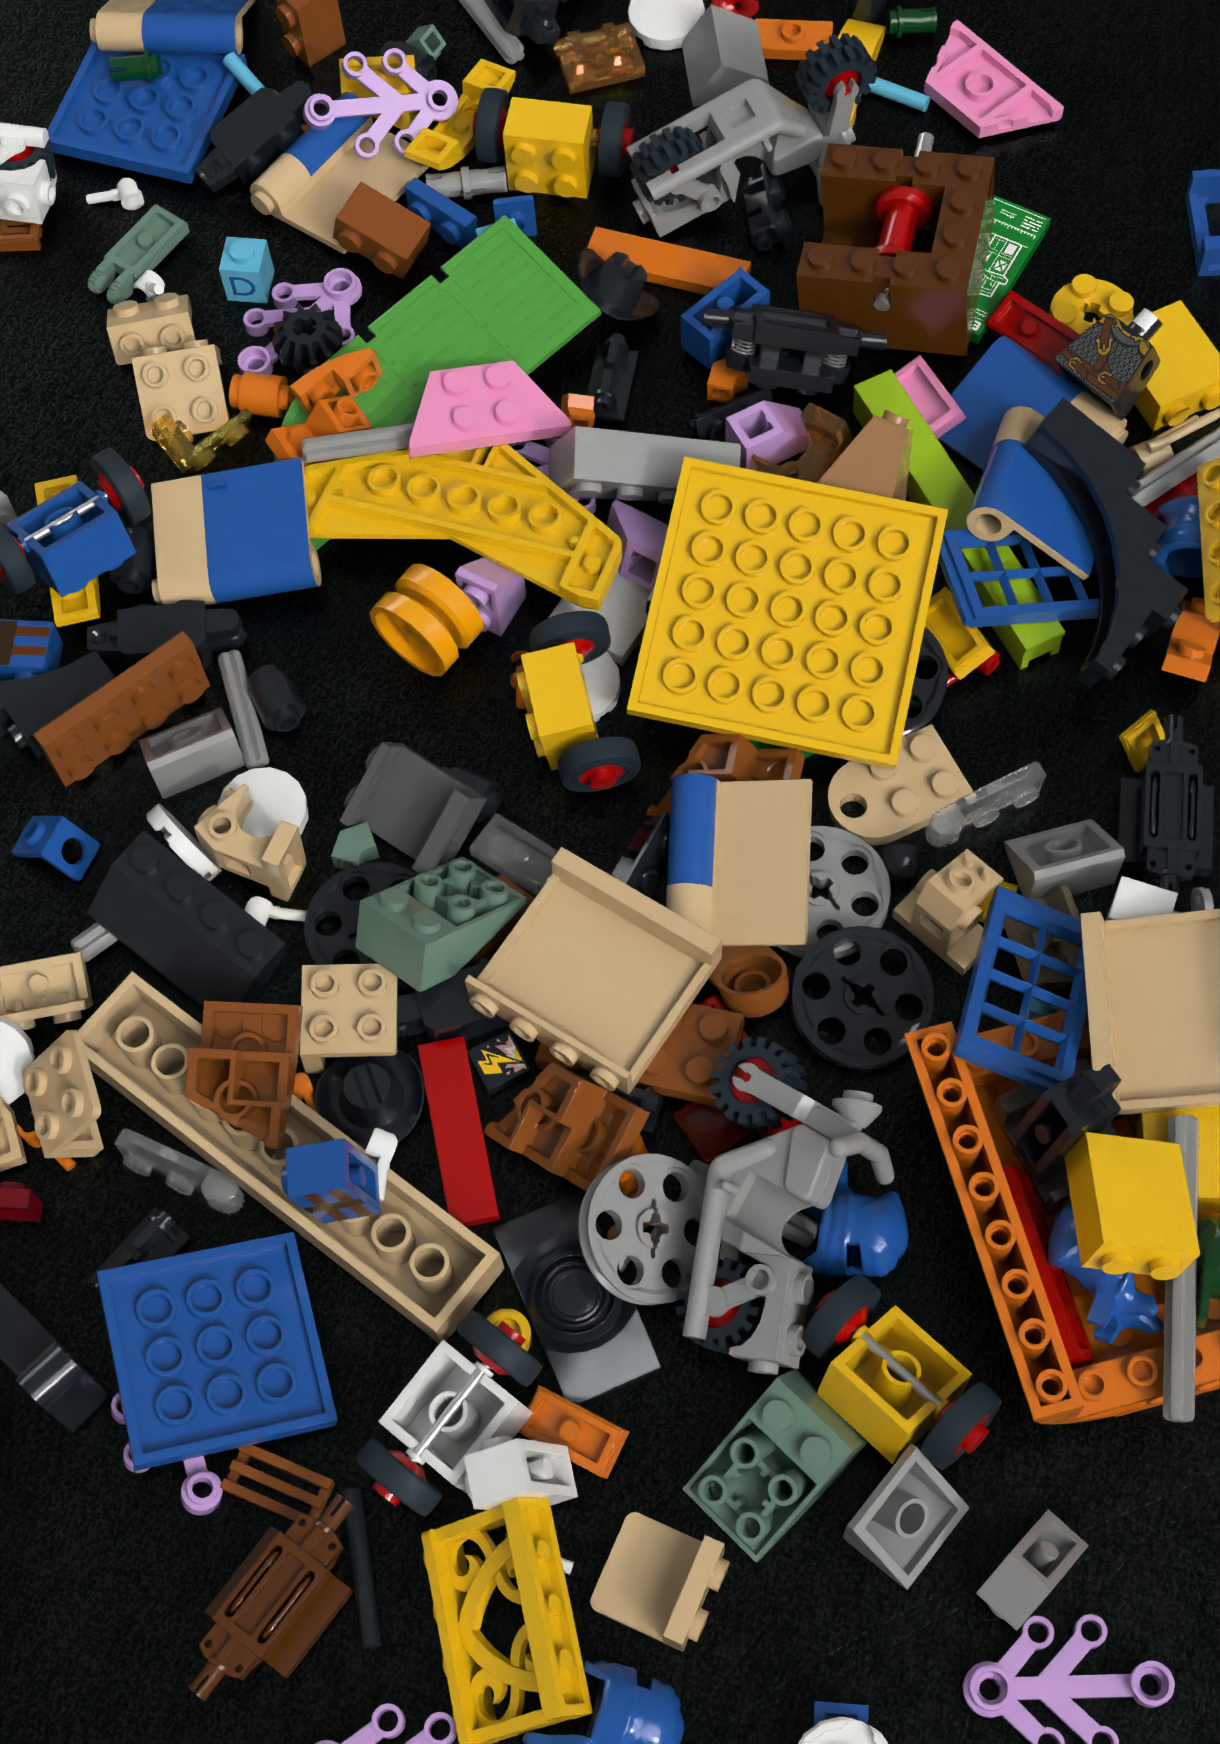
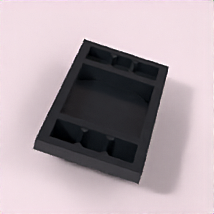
M582 1190L492 1229L564 1398L580 1406L661 1370L660 1363L635 1304L626 1302L606 1290L596 1280L586 1264L578 1232L579 1213L584 1198ZM596 1220V1230L598 1234L603 1239H605L600 1229V1226ZM618 1271V1276H619L620 1280L623 1282V1280H622V1278H621V1275H620V1273H619V1271Z

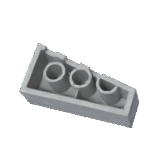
M575 426L550 446L549 479L572 498L658 501L661 504L673 505L684 456L740 467L741 444Z

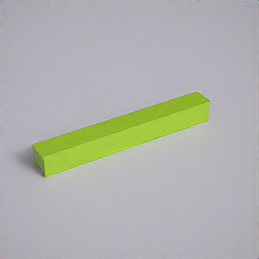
M890 369L854 385L853 413L863 428L874 415L882 418L885 410L909 419L906 428L913 431L906 494L909 500L914 503L948 509L944 530L968 529L966 524L967 515L975 495L893 371ZM1009 546L996 547L1005 570L1023 569ZM986 548L961 549L970 573L994 571ZM1031 579L1009 580L1018 604L1043 603L1039 591ZM999 581L974 583L983 607L1008 605ZM1059 621L992 626L1020 670L1028 667L1030 660L1047 652L1050 655L1058 653L1062 637L1065 635V630Z

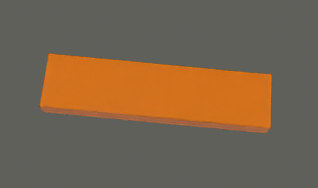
M596 226L587 247L593 249L604 260L616 252L629 255L630 261L636 265H642L645 269L647 282L704 295L711 292L739 268H742L749 275L751 272L750 261Z

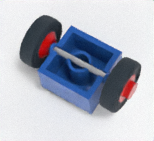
M104 449L89 460L92 474L99 488L95 492L79 481L6 524L9 531L0 522V581L14 595L26 591L36 583L34 571L63 598L69 593L82 590L89 581L102 573L120 567L124 560L137 553L121 519L130 526L135 525L151 514V508L143 490L144 485L140 476L114 449Z

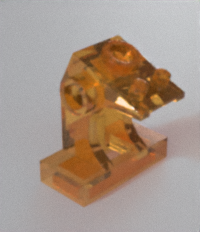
M809 402L800 415L808 434V447L805 453L796 462L789 461L781 466L769 463L753 454L751 458L757 468L755 471L785 477L792 473H798L799 475L796 479L817 483L853 441L846 421Z

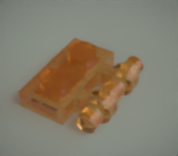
M610 22L601 24V29L580 33L579 30L568 32L567 37L560 38L556 44H553L555 54L560 58V66L570 94L645 76V64L635 36L632 37L629 23L614 26V23Z

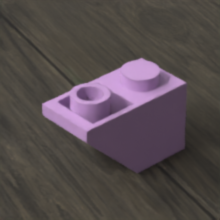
M763 400L726 417L725 442L741 444L740 468L761 472L820 444L819 436L800 408Z
M616 499L611 505L607 527L615 532L622 542L623 558L618 568V573L620 576L652 591L656 583L668 525Z
M485 557L460 566L455 573L457 586L473 602L483 618L484 629L482 632L488 630L502 636L527 596L524 578Z

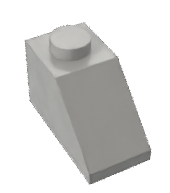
M1048 1509L976 1594L988 1604L995 1615L1006 1620L1017 1631L1089 1545Z

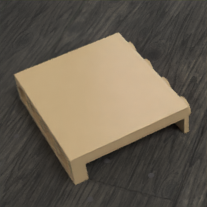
M561 847L551 861L552 876L479 977L475 979L468 975L465 979L470 998L469 1002L477 1011L487 1017L493 1018L496 1014L508 1021L511 1030L524 1040L533 1042L536 1038L549 1046L550 1053L560 1062L568 1066H574L577 1063L591 1072L590 1077L603 1088L609 1091H614L615 1088H618L629 1095L722 959V940Z
M1220 909L1104 921L1101 912L1081 913L1092 1069L1100 1071L1103 1066L1110 1064L1122 1080L1112 1094L1122 1108L1117 1115L1220 1107Z

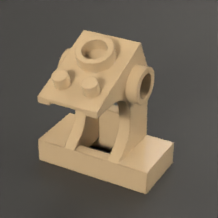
M243 784L236 791L232 788L227 789L223 795L226 799L219 806L213 805L205 810L200 816L198 824L194 826L200 846L218 867L269 887L272 896L288 902L307 865L298 826L281 820L272 836L261 838L246 833L242 830L243 823L253 806V801L250 800L248 793L249 787L247 784Z
M966 849L938 873L933 869L929 870L920 879L916 887L893 909L892 917L963 976L975 963L983 932V927L978 922L982 918L984 911L979 905L1004 878L970 850Z

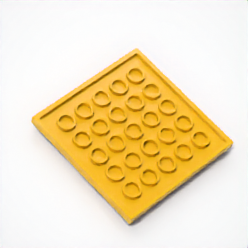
M684 456L628 701L627 714L720 734L742 735L749 740L787 748H797L802 751L895 770L948 509Z

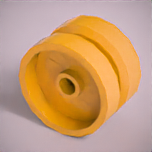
M412 564L396 582V592H386L369 612L371 621L379 635L405 661L426 674L442 677L459 657L458 648L467 649L483 631V618L468 596L449 578L423 564Z

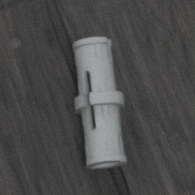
M469 166L461 167V171L425 174L426 184L447 198L464 197V200H470L473 195L508 192L505 166L469 170Z

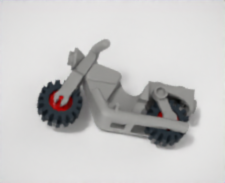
M842 33L840 39H838L835 34L829 36V43L827 44L823 40L816 43L818 49L815 52L809 49L805 53L808 60H800L798 64L800 70L796 71L795 77L798 80L796 82L808 102L809 111L766 82L752 78L626 147L633 163H630L634 176L631 182L639 198L633 201L632 204L642 223L645 224L650 221L659 237H662L700 215L716 210L729 199L735 202L740 172L734 162L743 156H755L762 159L773 175H780L809 164L817 179L818 201L823 207L820 175L828 143L851 145L856 140L849 124L854 102L857 105L862 101L861 93L868 95L871 91L869 84H875L877 79L875 76L877 67L861 40L855 35L850 37L848 33ZM708 126V129L705 132L699 134L700 139L702 141L701 144L695 132Z
M747 1037L742 1039L743 1047L736 1043L727 1047L732 1053L730 1058L721 1054L717 1059L724 1066L722 1071L713 1069L711 1078L719 1082L718 1085H710L711 1094L719 1098L714 1101L715 1105L719 1110L725 1112L724 1116L749 1130L755 1129L759 1132H768V1126L777 1130L783 1127L781 1118H785L790 1122L796 1119L803 1124L715 1157L710 1163L692 1275L686 1274L682 1280L689 1285L687 1292L678 1289L676 1298L685 1302L684 1306L676 1307V1315L685 1318V1321L679 1324L683 1330L682 1336L689 1338L696 1344L702 1345V1347L729 1354L732 1357L748 1362L747 1371L778 1376L779 1367L799 1369L800 1356L803 1355L806 1348L801 1338L805 1330L807 1306L810 1304L814 1293L813 1268L790 1255L783 1246L782 1230L785 1223L798 1211L813 1206L823 1210L829 1206L847 1156L860 1154L870 1160L876 1180L883 1185L890 1184L893 1181L894 1169L887 1147L861 1132L863 1128L866 1129L882 1112V1106L873 1102L874 1095L863 1091L845 1090L843 1098H834L831 1105L838 1112L836 1113L801 1093L807 1092V1083L800 1079L806 1073L804 1067L797 1064L799 1060L795 1055L774 1041L771 1042L763 1037H757V1041ZM743 1253L763 1264H756L752 1267L742 1264Z

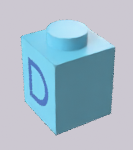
M226 237L219 272L227 300L267 304L275 272L267 240Z

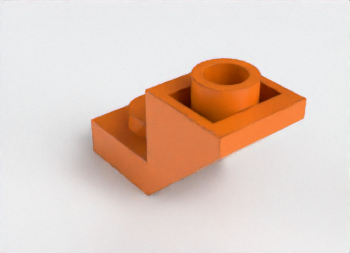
M348 395L318 400L305 423L273 428L270 430L265 441L279 461L300 457L303 459L301 442L305 438L369 430L373 426L353 397ZM329 460L307 463L304 461V467L310 464L327 462Z
M1194 597L1191 602L1181 601L1180 607L1183 609V612L1175 621L1162 670L1206 683L1212 664L1213 653L1220 635V622L1212 623L1206 619L1204 598Z

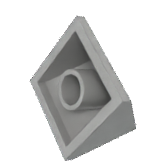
M710 5L682 42L690 94L694 107L703 105L752 78L760 79L769 84L757 21Z
M221 707L139 740L147 766L163 799L246 765L234 732Z
M1092 819L1004 841L1006 852L1022 895L1027 898L1045 897L1057 886L1067 885L1071 894L1074 895L1115 884L1125 858L1124 848Z
M910 1444L846 1526L843 1539L899 1585L908 1590L970 1507L916 1446Z

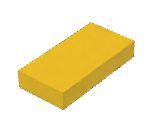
M946 586L930 598L925 627L936 637L944 651L947 665L954 675L961 680L992 656L995 650L977 627L963 626L951 592Z

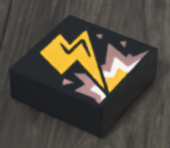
M510 1030L467 1051L468 1057L489 1096L532 1075L531 1069Z

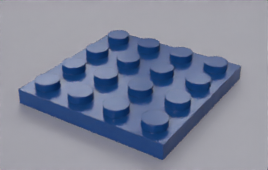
M91 43L48 128L52 152L192 184L197 173L195 169L202 163L211 144V129L223 119L240 83L223 64V59L228 54L158 53L162 62V78H156L154 83H149L148 79L114 83L111 72L126 71L127 68H110V57L144 55V52L100 51L97 43ZM237 55L248 66L245 55Z
M294 1232L97 1271V1283L134 1471L336 1426L338 1419Z

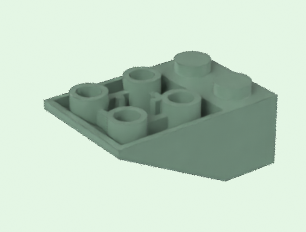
M461 856L360 900L355 948L417 991L422 992L455 976L526 905L527 898L509 887L505 882L498 880L478 867L474 862Z
M796 1369L778 1376L683 1488L756 1563L826 1491L868 1443L865 1438L816 1394L818 1390Z

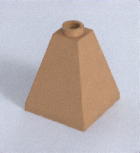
M885 410L882 418L874 415L817 483L906 501L913 431L906 428L909 419Z

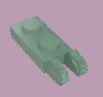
M154 205L107 252L104 260L96 267V270L92 272L88 279L89 290L99 294L109 287L106 296L108 301L114 305L128 299L133 293L134 283L146 270H153L190 232L187 222L159 205ZM116 272H117V273H119L120 275L115 279V282L113 283L114 278H115V275H116Z

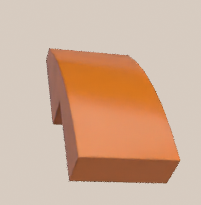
M371 348L350 352L325 362L290 385V388L299 407L309 416L318 400L335 398L340 390L347 396L351 395L353 399L361 392L369 391L375 386L379 377L383 375V371L376 353Z

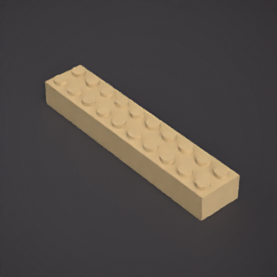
M134 972L127 976L78 1030L82 1036L90 1069L439 1344L442 1340H448L505 1269L501 1255L497 1250L390 1168L387 1173L384 1201L380 1202L381 1214L323 1223L285 1195L281 1183L282 1167L286 1166V1148L344 1138L376 1165L379 1160L365 1154V1149L294 1095H292L281 1148H270L264 1144L265 1142L245 1130L233 1126L223 1120L218 1114L203 1108L185 1097L189 1047L201 1048L202 1024Z

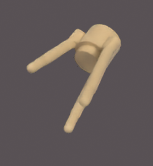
M1220 408L1200 418L1197 415L1192 416L1150 440L1131 446L1129 450L1146 463L1137 477H1143L1174 457L1170 444L1220 418Z

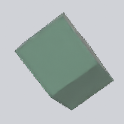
M433 24L418 27L405 42L433 56L435 60L447 44Z
M367 822L340 831L331 854L335 868L344 870L379 858L378 850Z

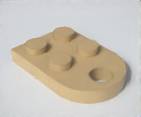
M931 724L902 737L895 770L855 761H849L843 765L830 782L827 808L830 819L836 828L857 835L869 845H883L973 805L976 795ZM855 801L862 804L866 812L860 817L850 818L842 813L840 807L846 802Z

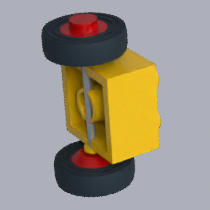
M485 88L483 90L478 109L473 117L472 126L473 136H475L476 155L479 161L500 163L505 154L509 190L586 199L595 165L594 147L597 146L600 174L607 177H621L629 154L626 147L634 143L635 135L634 129H631V110L627 103L607 102L599 129H593L592 106L518 97H512L510 103L508 92L499 88Z
M572 611L552 616L540 622L530 633L531 653L521 655L524 672L516 673L522 699L525 700L528 712L525 716L530 737L534 741L538 758L546 756L551 771L558 769L563 786L570 791H601L619 786L631 780L639 773L641 768L638 749L635 743L627 738L598 737L585 677L581 667L582 664L603 655L610 647L611 636L605 618L596 612Z
M860 1274L843 1283L837 1290L829 1292L819 1302L814 1310V1316L803 1332L801 1339L805 1343L806 1348L821 1360L835 1354L847 1342H852L850 1346L830 1362L816 1394L891 1464H894L901 1457L910 1444L914 1445L932 1428L924 1440L921 1452L934 1466L943 1470L954 1463L965 1451L971 1454L982 1443L990 1431L986 1427L996 1415L1002 1401L996 1393L981 1382L975 1384L962 1394L972 1373L896 1305L868 1328L865 1323L876 1308L881 1292L866 1277Z

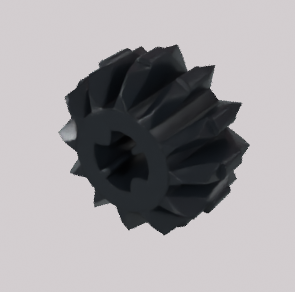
M316 303L309 310H305L300 304H298L297 312L291 313L283 310V321L274 322L272 341L274 352L280 357V361L285 369L294 367L299 376L307 369L313 370L322 365L342 348V338L344 336L341 326L335 320L331 310L321 312V308Z

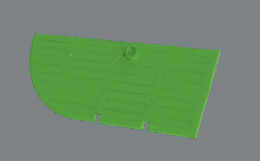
M503 215L440 267L441 271L448 277L442 283H439L430 275L367 327L375 336L371 341L366 343L357 335L325 362L350 352L371 348L377 355L383 375L379 377L372 389L367 392H361L354 398L355 402L373 426L372 429L415 423L430 371L514 361L529 375L599 317L601 310L506 215ZM340 390L335 397L347 395L342 390ZM295 397L287 410L281 427L303 424L309 417L299 407ZM275 456V457H274V462L279 461V460L276 458V456ZM310 538L317 551L330 538Z

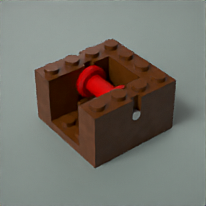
M927 132L919 134L914 157L903 156V149L828 143L820 175L825 232L822 243L804 242L796 274L799 310L835 315L838 322L855 324L864 331L887 333L886 348L967 356L994 225L995 157L931 152L934 136ZM926 225L932 226V230H924L921 228H924ZM914 238L922 239V248H912Z

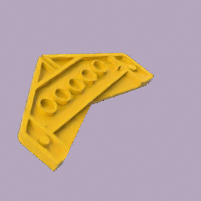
M508 444L493 446L484 465L482 464L491 446L411 458L408 455V448L310 464L304 467L310 538L450 539L579 607L600 611L623 558L622 542L615 532Z

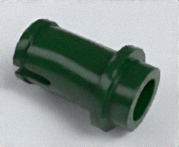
M895 6L894 10H887L886 31L888 35L894 34L895 38H901L902 34L936 32L937 12L935 7L902 9L901 6Z
M145 50L144 55L110 57V68H127L126 71L111 72L114 83L148 79L149 83H154L156 78H162V62L158 53L152 54L150 50Z

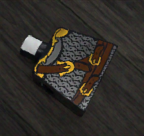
M1143 308L1128 326L1110 313L1105 314L1058 353L1054 361L1066 378L1120 420H1123L1160 364L1161 360L1154 346L1148 341L1163 324L1146 308Z

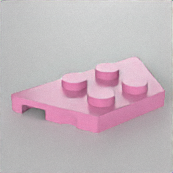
M959 20L953 22L945 46L942 45L937 55L936 65L931 68L925 80L924 93L930 96L932 100L978 138L1060 120L1063 115V105Z
M514 361L430 371L409 440L408 455L411 458L560 437L570 431L572 425L570 419Z

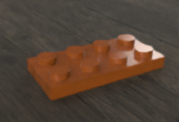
M182 631L33 734L55 775L65 787L74 781H79L89 776L97 765L110 756L117 755L126 750L134 739L149 729L159 727L171 713L184 704L196 701L203 694L204 690L210 687L194 643Z
M691 1003L634 1087L645 1090L647 1086H652L653 1092L664 1096L717 1107L714 1101L719 1098L711 1094L710 1085H718L719 1082L711 1078L712 1070L722 1071L724 1065L719 1063L717 1059L721 1054L730 1058L732 1053L727 1047L733 1043L739 1045L745 1025L744 1015ZM542 1042L540 1043L535 1057L538 1068L545 1069L553 1062L572 1072H576L578 1068L583 1069L584 1074L590 1076L591 1072L577 1063L574 1066H568L560 1062L550 1053L549 1046Z

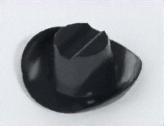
M586 248L581 251L576 266L578 282L583 293L602 313L616 320L635 322L649 318L659 309L657 298L643 290L647 280L645 269L642 265H636L630 261L629 255L616 252L604 260L593 249Z
M398 1048L397 1053L393 1056L338 1058L323 1072L315 1090V1104L318 1114L363 1149L367 1148L375 1128L392 1133L396 1136L398 1142L401 1141L417 1123L424 1102L422 1073L413 1058Z

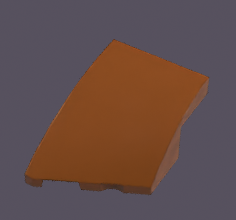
M701 734L689 751L687 760L676 769L672 777L680 774H702L713 776L720 782L798 780L801 778L805 756L797 748L757 749L742 735ZM671 788L658 806L651 805L646 815L648 818L650 815L660 818L663 811L667 812L670 816Z
M204 1001L201 1048L189 1047L185 1097L203 1108L218 1114L223 1120L233 1126L245 1130L265 1142L264 1144L270 1148H281L295 1083L303 1006Z
M551 1062L536 1077L532 1086L524 1089L513 1099L516 1107L500 1122L491 1121L483 1133L506 1148L523 1154L549 1172L564 1177L584 1191H587L592 1181L601 1171L612 1163L629 1157L650 1112L602 1086Z

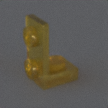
M246 408L195 447L191 443L194 441V438L186 425L180 420L174 422L168 413L154 422L151 435L182 473L192 466L198 471L216 457L215 449L225 442L232 446L249 432L246 426L249 424L252 414Z

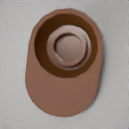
M769 946L722 947V959L708 978L719 990L722 1000L730 1012L740 1013L748 1018L762 1017L781 1007L787 1000L790 986L786 964Z

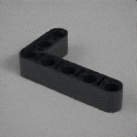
M0 1283V1359L17 1375L16 1381L39 1405L70 1431L74 1432L111 1395Z

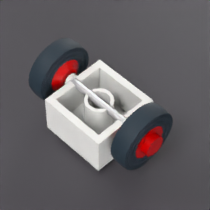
M473 1310L461 1322L457 1331L472 1344L475 1356L482 1363L476 1361L473 1364L446 1341L442 1340L378 1421L409 1447L406 1451L409 1456L400 1450H391L377 1439L371 1438L356 1457L358 1464L376 1480L372 1487L380 1495L395 1506L402 1501L409 1508L425 1517L438 1504L442 1494L426 1479L424 1469L417 1462L421 1465H424L425 1462L428 1463L451 1484L467 1493L465 1488V1475L467 1472L464 1456L483 1450L481 1443L485 1440L499 1436H512L514 1438L533 1413L491 1378L494 1374L489 1370L492 1369L499 1375H510L522 1386L527 1387L537 1377L543 1366L521 1347L526 1339L504 1321H501L496 1327L481 1314Z

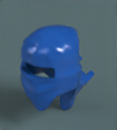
M1198 495L1184 496L1162 504L1159 508V515L1167 528L1157 540L1162 545V548L1152 561L1172 577L1174 575L1187 578L1203 577Z
M845 1161L829 1206L823 1210L813 1206L802 1210L820 1221L816 1252L802 1260V1262L813 1268L812 1273L814 1275L845 1277L853 1274H862L865 1277H883L894 1270L897 1266V1261L904 1255L908 1246V1225L899 1194L894 1191L881 1196H867L854 1193L848 1187L847 1161Z
M1072 1204L1067 1205L1059 1212L1049 1237L1047 1246L1048 1263L1053 1267L1065 1270L1078 1279L1083 1288L1094 1298L1087 1317L1088 1323L1096 1325L1093 1333L1094 1339L1111 1345L1122 1329L1132 1327L1152 1335L1161 1334L1164 1330V1323L1155 1315L1158 1310L1155 1298L1152 1295L1136 1291L1133 1278L1135 1273L1127 1272L1111 1275L1103 1272L1102 1269L1081 1267Z
M585 1659L584 1671L600 1680L594 1712L586 1736L576 1734L546 1735L525 1732L522 1739L524 1744H680L684 1733V1719L680 1711L681 1702L676 1695L675 1689L670 1684L662 1683L660 1680L652 1678L647 1688L638 1686L637 1670L634 1667L618 1663H606L603 1660L592 1663Z

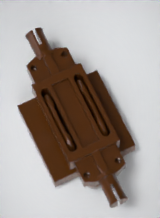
M336 1494V1497L318 1519L301 1513L285 1535L271 1526L204 1611L216 1622L199 1644L205 1658L209 1661L193 1682L188 1685V1688L202 1700H207L208 1695L225 1674L244 1680L249 1672L260 1665L262 1661L268 1663L288 1679L352 1595L353 1591L331 1573L337 1562V1557L344 1550L343 1545L334 1532L351 1509L354 1508L342 1496Z

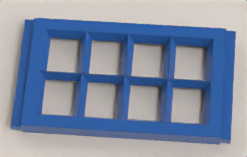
M969 529L944 530L938 560L963 626L969 625L970 628L1098 618L1099 599H1088L1080 578L1066 567L1040 568L1031 547L1034 544L1015 530L1005 538L992 542L979 539ZM1020 545L1029 569L1005 570L996 547ZM986 548L994 571L970 573L961 549ZM1096 564L1092 565L1090 575L1097 574ZM1068 576L1077 600L1054 602L1044 578ZM1034 579L1043 603L1018 604L1009 580ZM999 581L1008 605L983 607L974 583Z
M997 886L990 900L953 1046V1055L1044 1093L1053 1085L1073 1077L1088 1007L1081 920ZM1005 917L1039 930L1034 950L1001 936ZM1047 934L1080 947L1076 967L1043 954ZM998 948L1031 962L1027 982L993 969ZM1040 966L1073 979L1069 1000L1036 987ZM990 981L1024 994L1019 1016L985 1002ZM1032 999L1066 1012L1062 1033L1028 1020ZM982 1014L1016 1028L1011 1050L977 1036ZM1025 1032L1059 1045L1055 1067L1020 1054Z

